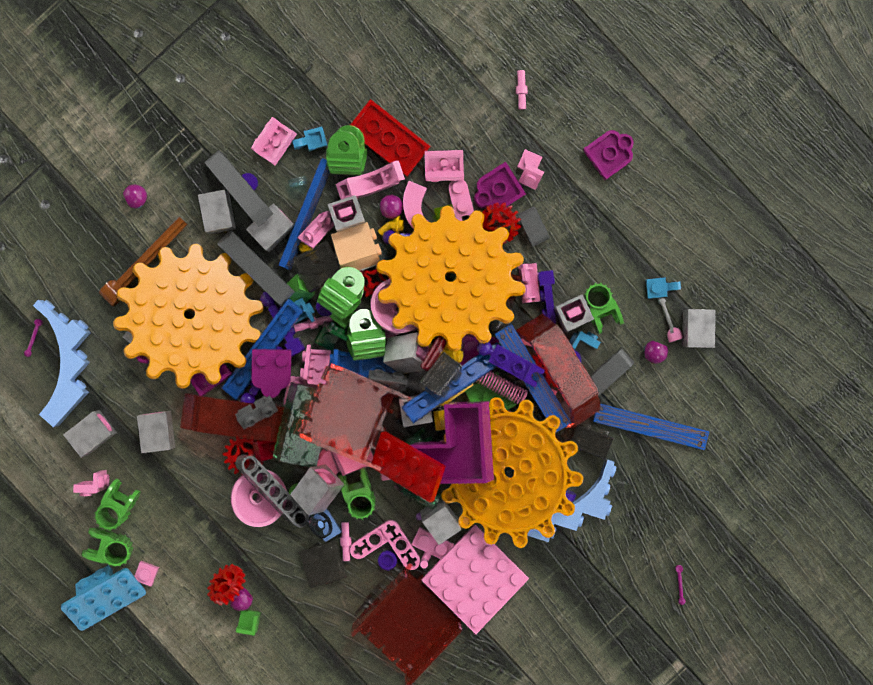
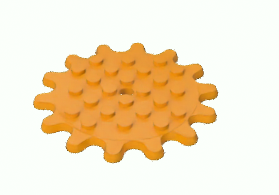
M444 206L440 210L439 220L433 223L428 222L422 214H415L411 218L414 231L410 236L405 237L398 233H393L388 238L389 244L396 250V256L392 260H381L376 265L377 271L380 274L387 275L391 280L389 287L379 291L378 300L384 304L395 303L398 306V313L392 319L393 327L400 330L407 325L416 326L419 331L417 343L421 347L430 345L434 337L442 336L446 339L447 348L452 352H457L462 346V338L468 334L474 335L480 343L485 344L491 339V333L488 328L491 321L499 320L502 323L509 324L514 319L513 312L506 306V300L511 296H522L525 293V285L513 280L511 277L512 270L521 266L524 258L520 253H507L503 250V243L509 236L506 228L499 227L492 232L483 229L484 214L481 211H473L467 220L460 221L455 217L454 209L451 206ZM446 274H456L455 281L448 282L445 279Z
M192 244L189 247L187 256L184 258L176 257L170 248L163 247L158 253L160 263L157 267L150 268L144 263H136L133 266V273L138 278V285L135 288L122 287L116 293L118 300L125 302L129 307L126 315L119 316L113 321V326L116 330L128 331L132 335L131 343L124 348V355L129 359L140 355L147 357L149 366L146 369V375L150 379H157L164 371L173 372L176 377V385L182 389L190 385L191 377L196 373L203 374L208 383L217 384L221 379L219 368L222 364L230 363L236 368L245 366L246 358L241 353L240 347L245 342L255 343L261 336V332L253 328L249 320L251 316L263 312L264 305L260 300H250L246 297L245 291L252 285L253 279L247 273L233 276L229 272L232 258L227 253H221L214 261H208L203 257V248L199 244ZM191 309L195 313L194 318L186 319L184 317L185 311Z
M495 397L489 403L494 480L488 483L451 484L448 489L442 492L441 497L445 503L458 502L462 505L463 512L458 519L460 527L467 529L474 523H480L485 529L484 540L490 545L495 544L500 534L508 533L511 535L514 545L518 548H523L528 543L527 534L531 529H536L544 537L550 538L555 534V528L551 521L553 514L561 513L565 516H570L575 512L574 504L566 498V490L572 486H580L583 483V476L579 472L570 470L567 466V460L577 453L578 446L574 441L560 442L556 439L555 432L560 426V419L557 416L550 415L544 421H537L533 417L534 406L530 400L521 401L515 412H509L506 410L503 400ZM506 467L514 470L513 477L506 476Z

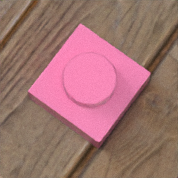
M524 150L517 168L524 171L526 164L538 168L542 156Z
M526 164L518 182L536 190L544 172Z
M140 561L135 578L140 583L152 586L159 567Z

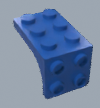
M334 349V354H330V365L333 367V373L329 374V385L335 391L397 393L388 391V384H385L384 391L367 387L369 370L379 369L388 373L397 371L383 362L384 356L354 361L349 352Z

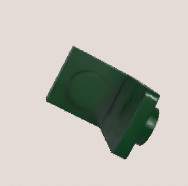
M325 321L314 342L332 351L339 338L347 341L348 337L345 334V330L339 324L333 321L329 324Z

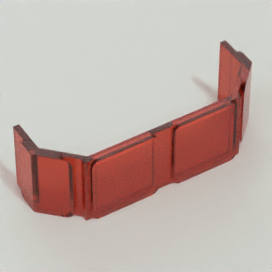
M541 314L516 329L517 334L531 344L570 408L571 424L565 428H574L601 410L597 387L584 365L576 356L573 347L558 324H554L551 319Z
M185 393L180 428L254 440L292 443L297 408L276 406L278 411L270 417H266L253 426L243 429L237 421L235 414L238 413V410L248 405L255 409L254 403Z

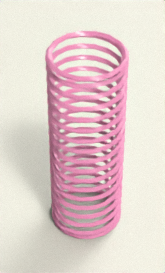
M490 371L486 374L481 385H483L485 379L489 375L486 383L484 384L485 387L488 380L492 376L486 388L489 387L491 381L494 378V381L491 384L489 390H491L494 382L496 381V384L492 389V391H494L497 383L499 382V385L497 386L495 393L497 392L500 384L502 383L497 394L500 393V396L503 394L504 397L507 393L505 397L507 398L510 391L514 387L508 400H510L515 389L516 392L514 393L511 401H513L518 390L519 393L517 394L514 403L516 402V400V404L519 403L520 399L521 401L525 400L528 394L527 390H524V388L521 389V387H519L518 385L516 386V384L513 385V382L510 383L508 379H502L500 375H494V372Z

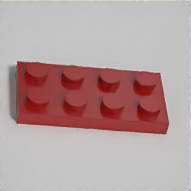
M371 99L350 124L357 127L363 133L365 145L389 164L399 161L403 175L406 177L410 175L424 157L425 151L431 148L430 145Z
M385 431L380 434L370 467L426 501L433 502L446 466Z

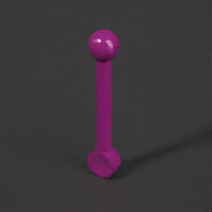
M41 319L34 321L35 328L28 348L24 351L26 357H30L32 354L31 348L38 328L43 324Z
M676 565L675 571L678 574L680 596L678 603L684 605L686 601L683 598L681 576L683 567Z

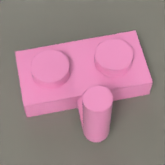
M419 527L411 545L425 551L421 558L420 566L427 568L431 555L441 559L454 546V543L446 540L438 545L429 531Z

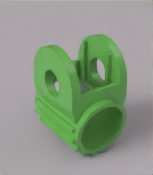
M352 125L342 126L331 136L326 152L330 173L342 175L363 174L367 149H365L363 133L357 127Z
M353 267L341 268L331 279L328 278L317 302L341 320L347 318L361 303L360 299L364 292V277L362 273Z
M602 283L590 285L584 294V299L594 318L591 322L598 334L602 333L603 327L600 319L612 314L616 323L619 325L624 324L620 309L612 297L613 293H611L610 288L606 287L607 285H602ZM596 291L601 292L606 296L607 304L601 307L594 306L589 302L588 295Z
M361 309L356 311L350 318L346 335L348 337L346 344L352 359L356 361L383 357L385 355V330H382L381 326L375 321L371 310Z
M365 467L360 469L361 481L349 485L346 476L338 475V478L344 483L341 490L347 503L348 513L352 517L354 516L356 519L361 518L362 520L372 515V511L375 510L374 491H371V483ZM356 497H366L371 503L365 508H357L353 505L352 500Z
M116 478L107 489L101 500V505L97 507L98 510L95 512L94 518L97 521L96 524L100 525L99 528L102 527L104 530L109 529L111 531L124 523L131 514L130 510L135 506L141 491L135 490L128 497L118 491L121 482ZM115 500H121L125 503V505H122L116 502ZM108 508L113 509L117 513L118 519H114L109 515Z
M89 528L88 533L91 535L90 537L100 539L101 543L99 550L90 548L83 550L81 555L84 558L99 563H108L109 566L112 565L114 567H121L123 563L126 564L133 550V542L130 541V538L126 537V534H116L113 531L101 528ZM120 543L125 546L127 554L123 557H116L109 551V545Z

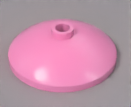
M388 279L382 282L375 289L371 298V312L375 321L382 328L393 333H407L417 329L414 325H407L400 330L393 327L392 319L398 313L396 310L398 306L395 303L384 304L378 300L379 291L389 287L391 280Z
M268 470V472L286 490L285 484L282 481V479L274 472ZM262 473L257 475L258 482L263 478ZM243 475L239 477L231 492V506L237 518L253 527H263L275 522L281 515ZM274 486L270 489L271 496L275 493ZM254 493L257 494V498L255 500H253L252 498ZM285 500L282 504L283 509H285L287 500Z

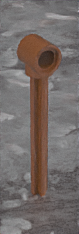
M179 217L117 281L114 279L107 282L100 289L99 294L112 307L116 306L120 302L116 296L118 289L127 287L136 278L133 273V266L139 262L148 266L158 256L159 250L166 247L188 224Z

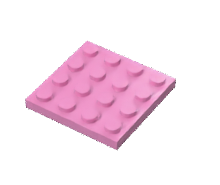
M474 524L421 580L477 634L529 578L495 544L490 545L486 543L484 533Z

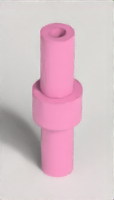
M519 70L517 71L518 86H516L518 109L525 110L526 94H528L527 86L525 85V71Z
M330 316L314 317L315 321L311 322L308 319V321L295 324L294 329L295 332L309 328L311 330L316 329L325 321L331 322L332 318Z
M341 522L342 537H340V546H342L343 561H350V546L352 542L351 537H349V522Z

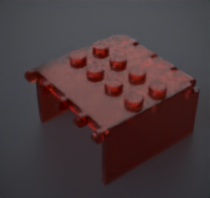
M329 363L321 377L326 383L322 384L319 382L313 395L314 398L318 399V402H310L305 414L310 417V420L303 419L298 430V436L317 446L380 471L381 467L373 464L367 458L371 449H376L377 447L374 442L379 430L385 432L387 429L382 427V423L387 412L391 414L394 412V410L389 408L393 398L397 397L410 401L411 397L344 367Z
M411 563L359 615L351 627V635L353 637L359 631L364 636L371 632L367 639L378 649L385 645L381 652L392 662L399 658L395 665L405 673V685H411L462 632L461 619L452 613L447 605H444L437 599L433 591L430 592L421 584V579L424 576L421 575L416 579L409 572L413 566Z

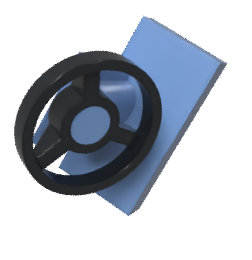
M328 508L324 512L309 515L308 523L311 531L315 536L323 538L325 542L342 532Z

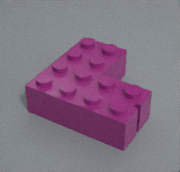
M489 401L451 402L444 404L446 442H417L410 445L446 466L440 484L488 483L494 480Z

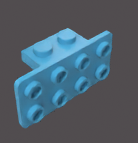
M107 565L76 583V596L61 604V610L79 630L83 631L143 597L146 594V590L128 568H123L113 574L112 568Z

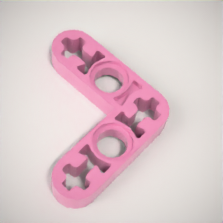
M394 520L385 521L356 540L350 548L351 555L356 559H361L386 542H389L407 569L414 570L420 565L418 553L399 524ZM388 524L396 526L394 528L396 535L401 533V536L396 537L393 541L390 539L394 537L393 534L386 532ZM372 534H377L380 537L378 544L370 542L369 537ZM366 539V543L371 549L368 550L366 546L362 549V554L359 552L355 553V546H363L365 544L363 540ZM404 540L407 546L405 549L399 550L396 547V542ZM411 549L412 551L409 552L411 558L416 557L415 565L407 564L408 557L406 554L402 557L401 554Z

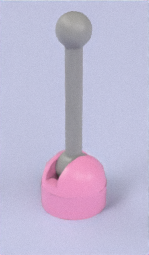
M660 297L658 303L662 306L670 327L667 332L669 343L684 338L681 330L673 327L665 305L666 300Z

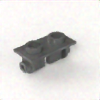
M379 369L369 370L367 387L384 391L385 384H388V391L402 393V391H406L407 375L401 372L388 373Z
M270 395L255 401V409L248 405L238 410V413L235 415L243 429L253 426L258 421L270 417L278 411Z

